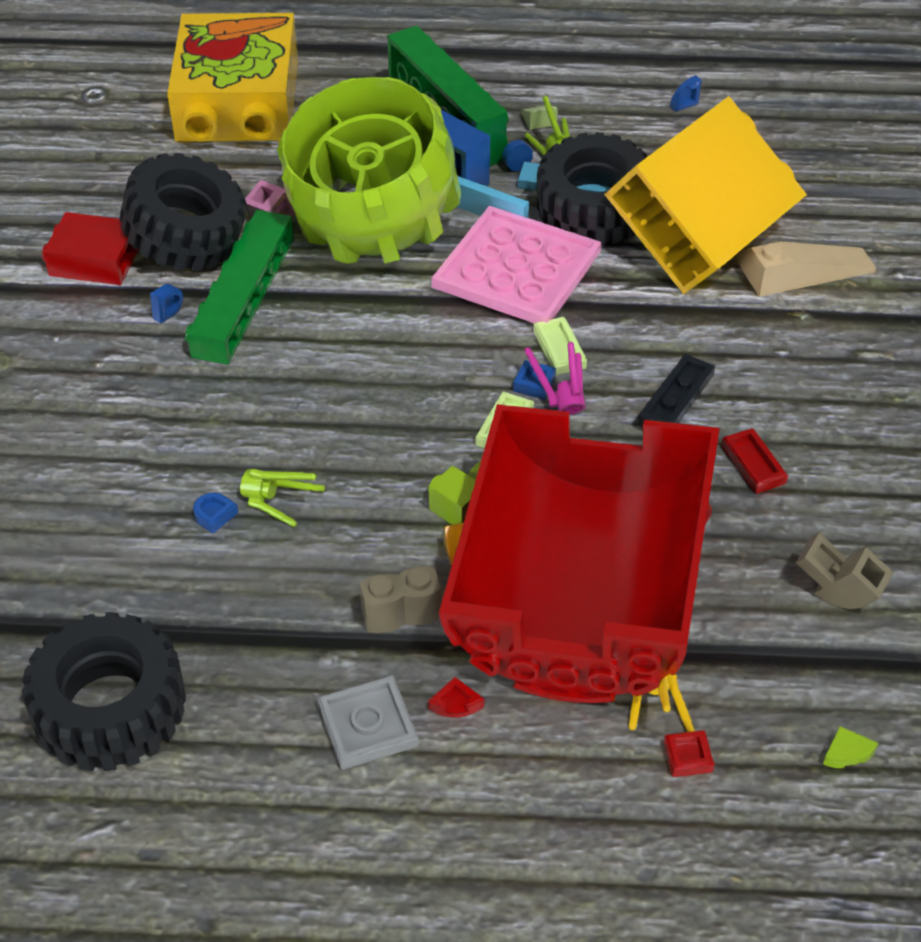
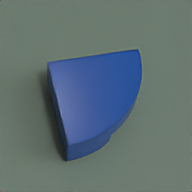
M694 75L678 87L669 106L674 112L699 103L701 79Z

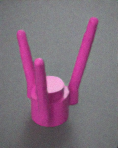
M569 342L567 344L570 380L559 383L557 385L558 390L555 393L529 347L525 348V354L548 396L550 407L558 406L559 411L570 412V415L583 411L586 408L583 395L582 358L580 353L575 354L574 343Z

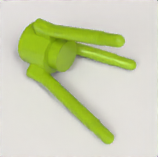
M548 96L543 97V102L554 133L547 137L545 147L529 133L524 135L542 156L556 143L561 144L563 139L570 136L567 119L564 117L561 119L563 134L561 133Z
M252 468L246 470L242 477L240 493L243 497L249 498L248 506L258 508L291 527H295L297 522L294 519L266 504L264 501L275 496L277 487L324 492L326 488L324 485L292 481L315 480L317 477L315 473L262 471Z

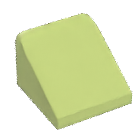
M545 106L521 110V115L530 130L551 126ZM552 106L557 120L558 109L557 107Z

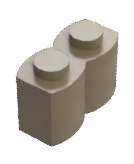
M413 567L402 571L398 575L378 574L360 582L361 610L367 632L385 633L396 630L404 624L424 625L440 618L441 586L435 567Z

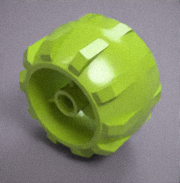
M366 77L340 81V83L322 90L302 103L280 137L277 152L282 163L284 189L288 201L293 207L301 231L309 243L318 245L328 243L336 261L347 264L355 263L361 255H382L384 263L400 260L399 251L410 247L420 240L425 244L435 241L443 233L440 220L441 214L450 213L460 204L461 189L455 168L454 147L444 124L441 108L434 99L420 93L402 80L390 77ZM347 183L356 187L355 192L339 191Z

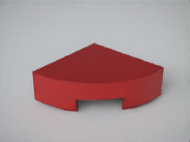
M456 677L450 680L428 701V709L430 711L451 718L472 715L481 710L485 705V699Z

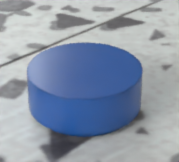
M522 140L510 142L502 153L503 163L512 171H521L523 163H531L533 158L531 147Z

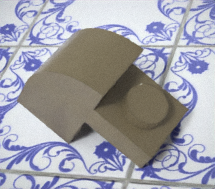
M820 532L809 539L796 561V564L819 584L814 592L816 596L829 604L847 609L861 608L880 599L894 573L867 547L846 557Z

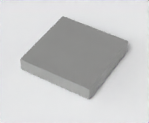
M393 675L317 697L318 707L341 770L419 747L418 735Z

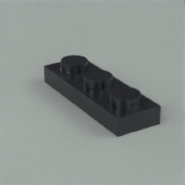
M684 354L638 415L637 425L643 427L644 420L680 423L714 376L715 365Z

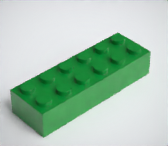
M417 25L387 35L389 77L402 80L420 93L434 99L441 110L490 135V167L502 163V153L508 145L507 123L509 122V116L506 109L500 106L491 97L489 92L477 84L473 77H470L457 62L446 54L443 48H440Z

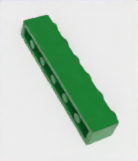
M256 210L251 220L245 223L243 234L239 241H235L228 261L223 262L221 274L217 281L212 282L207 299L199 305L197 317L193 324H189L186 329L185 341L189 343L191 358L229 365L294 241L292 216Z

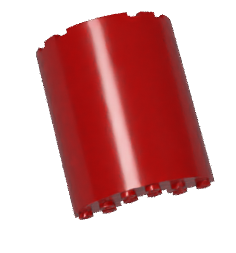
M497 404L439 610L441 625L453 646L460 645L470 654L469 662L490 677L500 674L513 680V688L532 695L565 702H614L615 695L629 692L638 697L658 688L659 681L668 674L673 676L682 665L687 650L720 428L644 420L643 446L570 438V412Z

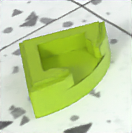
M840 726L825 756L823 765L841 769L847 765L865 763L873 757L879 743Z

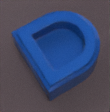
M165 284L150 293L152 316L160 324L174 316L182 306L183 293L171 284Z
M220 493L204 494L193 505L196 522L212 534L239 513L237 504Z

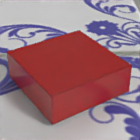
M705 730L665 735L664 746L673 777L713 772L715 764Z

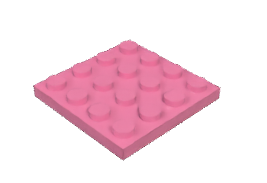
M488 206L431 278L432 288L532 323L542 321L548 323L549 320L554 319L601 252V242Z

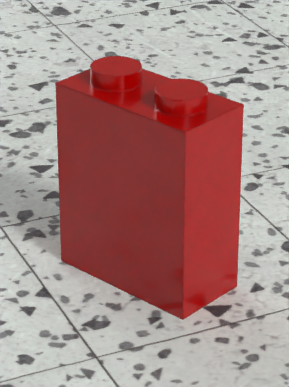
M65 212L59 224L55 225L53 235L48 244L43 246L42 260L46 263L49 276L121 286L139 248L135 249L130 244L128 237L123 233L122 223L118 218Z

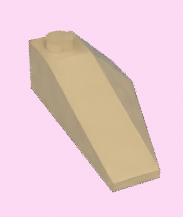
M776 242L744 249L734 255L735 260L759 297L865 275L876 271V266L863 248Z

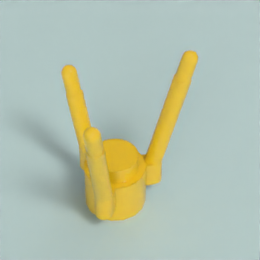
M668 674L659 681V687L650 691L649 694L659 695L663 711L669 712L671 707L668 690L670 689L686 731H695L678 687L677 675L674 674L672 676ZM633 695L629 720L630 730H635L637 727L642 695L638 697Z

